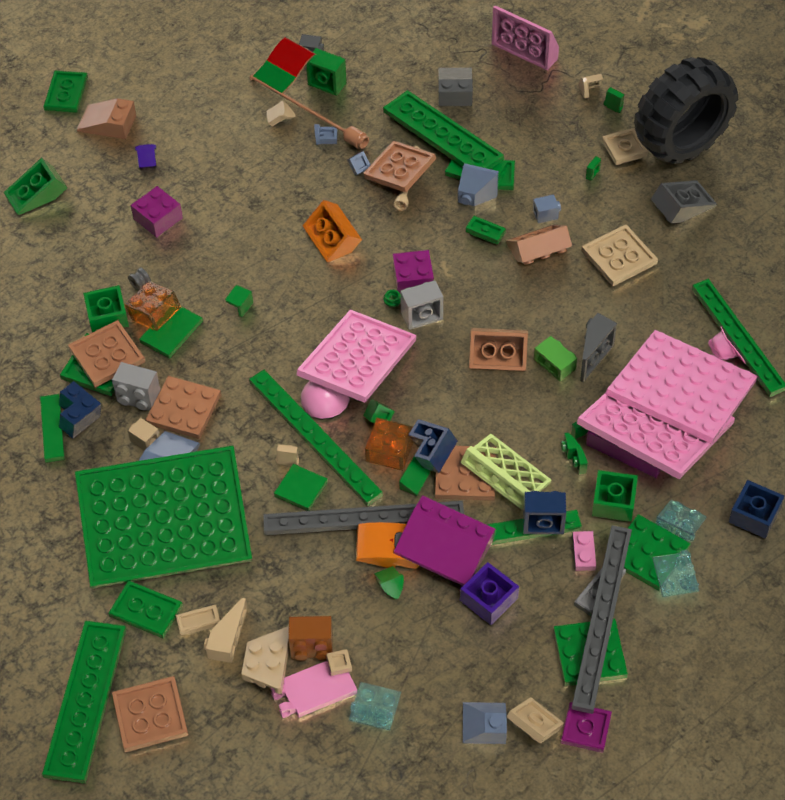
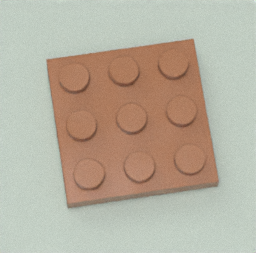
M393 141L363 173L364 178L407 192L436 160V156L434 153Z
M118 320L68 345L69 350L94 387L113 379L121 362L134 366L145 363V357Z
M168 376L146 421L155 427L200 439L218 403L221 390Z
M455 446L439 473L436 472L435 499L495 501V489L461 463L467 448L470 446ZM490 453V457L495 458L496 454Z
M175 676L112 692L125 752L189 736Z

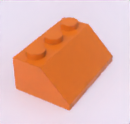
M326 200L320 203L302 225L326 262L334 261L352 253L362 241L338 204Z

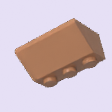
M554 224L506 240V244L516 261L524 263V265L533 263L535 258L545 259L550 257L551 253H563L567 251V248L572 247L567 225Z
M471 328L469 368L526 371L528 330Z

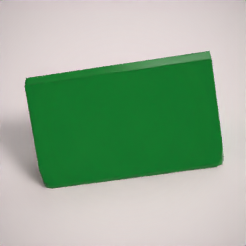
M414 456L399 481V489L418 496L431 470L424 469Z

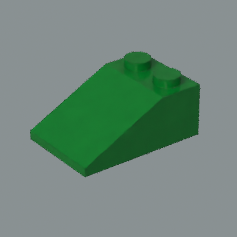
M41 157L3 193L16 213L21 215L57 199L68 187L55 168Z

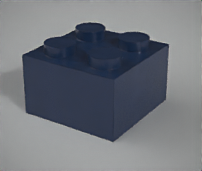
M747 480L731 510L729 523L766 539L782 508L785 496Z
M525 492L523 534L564 535L566 492Z

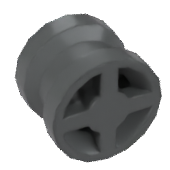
M141 267L136 270L135 274L128 276L130 284L138 291L142 289L144 284L147 285L151 282L148 273Z

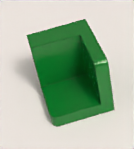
M236 285L225 298V301L237 307L238 315L243 317L253 304L252 291Z
M371 399L363 416L369 421L387 428L395 411L387 405Z

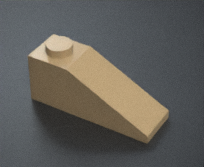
M241 598L211 630L209 638L206 637L204 650H206L208 659L232 663L248 609L246 598Z

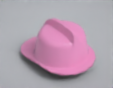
M723 329L709 340L708 344L717 358L727 360L738 357L746 364L736 348L727 339Z

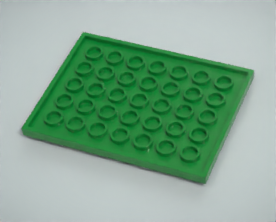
M234 445L75 471L91 589L127 583L128 581L133 582L253 561Z

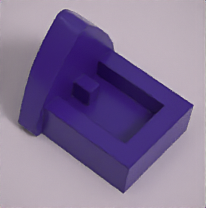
M145 144L135 147L139 168L157 167L156 145Z

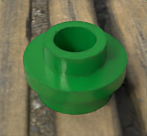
M394 289L388 290L383 297L384 303L389 307L400 305L401 294Z

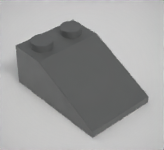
M472 67L438 68L439 106H472Z
M697 180L661 183L651 198L655 206L670 223L687 221L717 206V203Z
M597 313L594 318H590L586 324L587 331L584 337L585 345L580 381L583 383L614 347L617 323L600 313Z

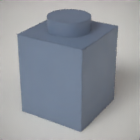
M554 194L533 199V213L538 223L558 219L561 205L559 201H556Z

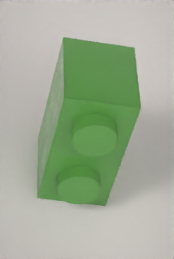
M552 336L534 348V360L559 381H562L576 370V355L568 351L560 341L555 340Z

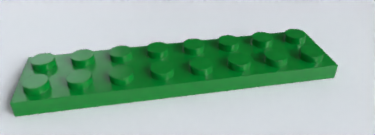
M408 90L383 107L385 114L462 167L465 163L492 169L504 160V154Z
M92 621L84 622L42 772L43 778L86 784L126 634V626Z

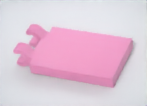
M328 660L285 677L282 694L275 693V689L271 688L274 700L287 696L289 701L279 704L282 718H286L294 713H297L298 717H302L357 694V688L349 672L331 676Z

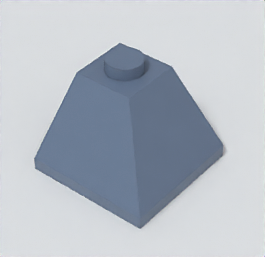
M464 163L458 188V203L477 206L497 198L499 171Z
M463 702V743L506 744V703Z

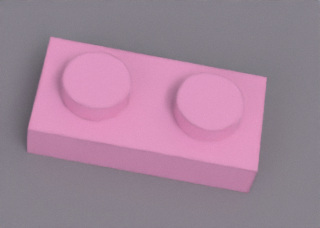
M593 531L573 532L575 571L596 570Z

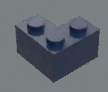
M74 381L60 391L59 406L64 411L60 413L59 428L71 438H75L100 418L101 403Z
M418 419L409 433L410 438L419 448L414 455L424 469L439 473L458 442L451 430Z

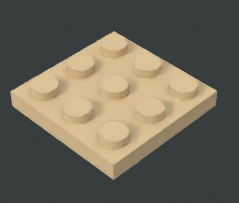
M627 224L583 245L581 249L612 286L658 263L657 257Z

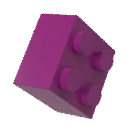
M158 186L130 205L133 219L156 238L183 219L181 204Z
M429 250L393 254V270L396 288L399 293L406 288L434 281Z

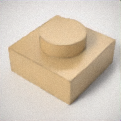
M347 649L327 653L331 676L352 672Z

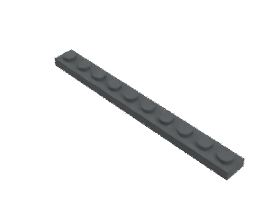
M463 500L438 502L464 514ZM417 504L263 514L264 535L357 529L358 524L385 522L407 524Z
M611 526L572 704L573 710L591 714L594 712L632 529Z

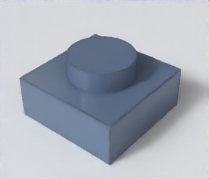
M364 151L347 159L354 175H358L371 166Z

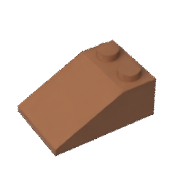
M117 98L88 105L79 123L77 132L126 140L136 118L134 101Z

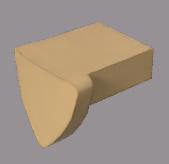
M602 74L582 77L578 86L584 99L589 98V89L601 86L603 81Z
M283 100L266 111L268 124L272 127L284 119L291 120L296 117L293 110Z
M278 444L276 464L285 466L296 464L299 466L298 447Z

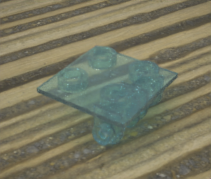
M670 500L657 516L656 524L668 531L670 530L671 533L676 527L675 535L678 536L680 533V538L686 541H693L696 531L706 520L707 516L697 510L684 506L678 501Z
M688 550L680 551L677 554L652 557L662 597L699 592V583H697L695 576L696 571L693 569L691 553Z
M360 682L355 701L352 702L350 707L349 721L391 730L401 692Z

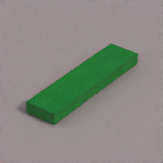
M59 394L40 396L45 463L65 460L63 430L59 428L61 413Z

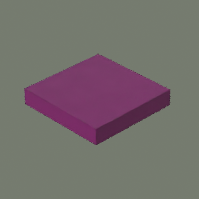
M570 702L561 744L603 753L612 711L594 707L593 714L573 710V702Z

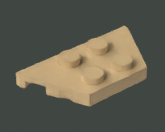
M289 627L247 642L241 673L243 680L256 683L263 688L266 686L275 689V693L282 694L290 647Z

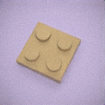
M635 128L602 136V142L615 165L648 156V150L640 143Z
M531 697L510 710L507 718L515 726L521 728L540 744L561 730L564 725L560 719Z

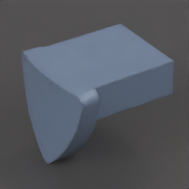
M314 124L316 145L337 144V128L320 127V124Z

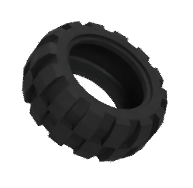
M700 57L683 59L680 64H673L665 69V73L659 78L656 77L648 86L650 89L645 95H642L637 105L639 111L635 113L634 117L637 137L640 143L661 161L677 164L683 163L684 160L690 161L698 157L702 151H707L716 143L715 140L720 135H723L729 126L730 119L735 115L737 109L736 102L739 99L733 78L714 61Z

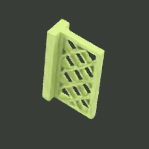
M489 434L474 447L470 446L467 448L461 461L464 466L521 510L524 508L525 492H530L526 487H531L532 491L541 492L552 481L492 434ZM488 442L493 443L497 448L488 447ZM490 453L498 454L499 458L490 457ZM503 454L510 456L512 460L504 459ZM505 465H513L514 470L506 469ZM518 466L524 467L527 471H520ZM520 476H522V477H528V478H529V482H528V481H521V477H520ZM534 478L540 479L543 483L534 482Z

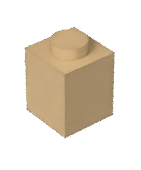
M142 418L133 423L128 430L130 441L144 451L160 436L158 428Z

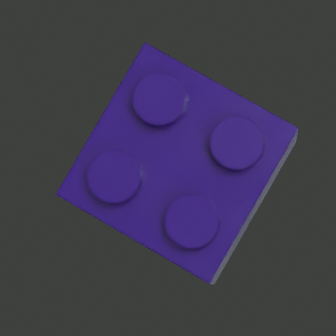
M489 562L460 589V601L490 625L518 599L519 586Z

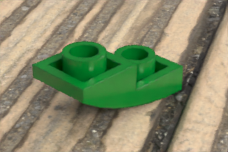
M564 433V441H561L562 452L566 453L567 460L572 459L573 466L578 469L579 475L587 474L588 462L584 451L570 433Z

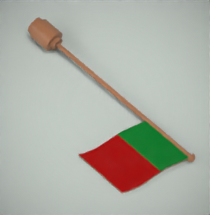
M284 37L275 46L261 68L255 74L250 75V80H255L344 132L343 139L345 142L357 149H364L369 143V137L366 133L354 126L344 129L284 94L296 81L306 64L316 55L296 42Z

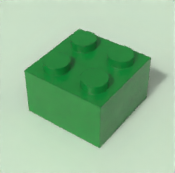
M316 48L313 51L316 55L306 64L308 85L337 96L347 84L346 61L340 56Z
M120 285L83 293L92 333L117 320L123 328L129 327Z
M598 470L592 516L632 522L638 475Z

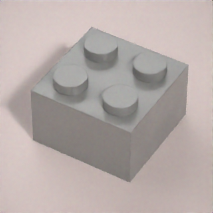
M436 280L400 291L401 315L408 330L443 320L444 297Z
M123 362L120 363L112 379L117 402L122 405L137 407L140 410L150 411L161 391L157 371Z

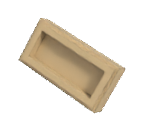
M216 605L176 615L181 636L213 628L220 621Z

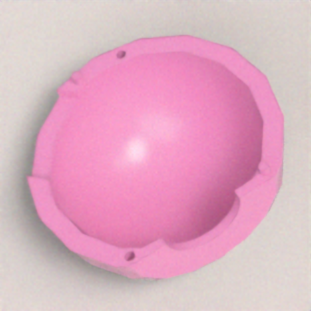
M309 381L304 386L301 393V405L306 413L312 417L322 419L340 414L347 408L350 400L349 396Z

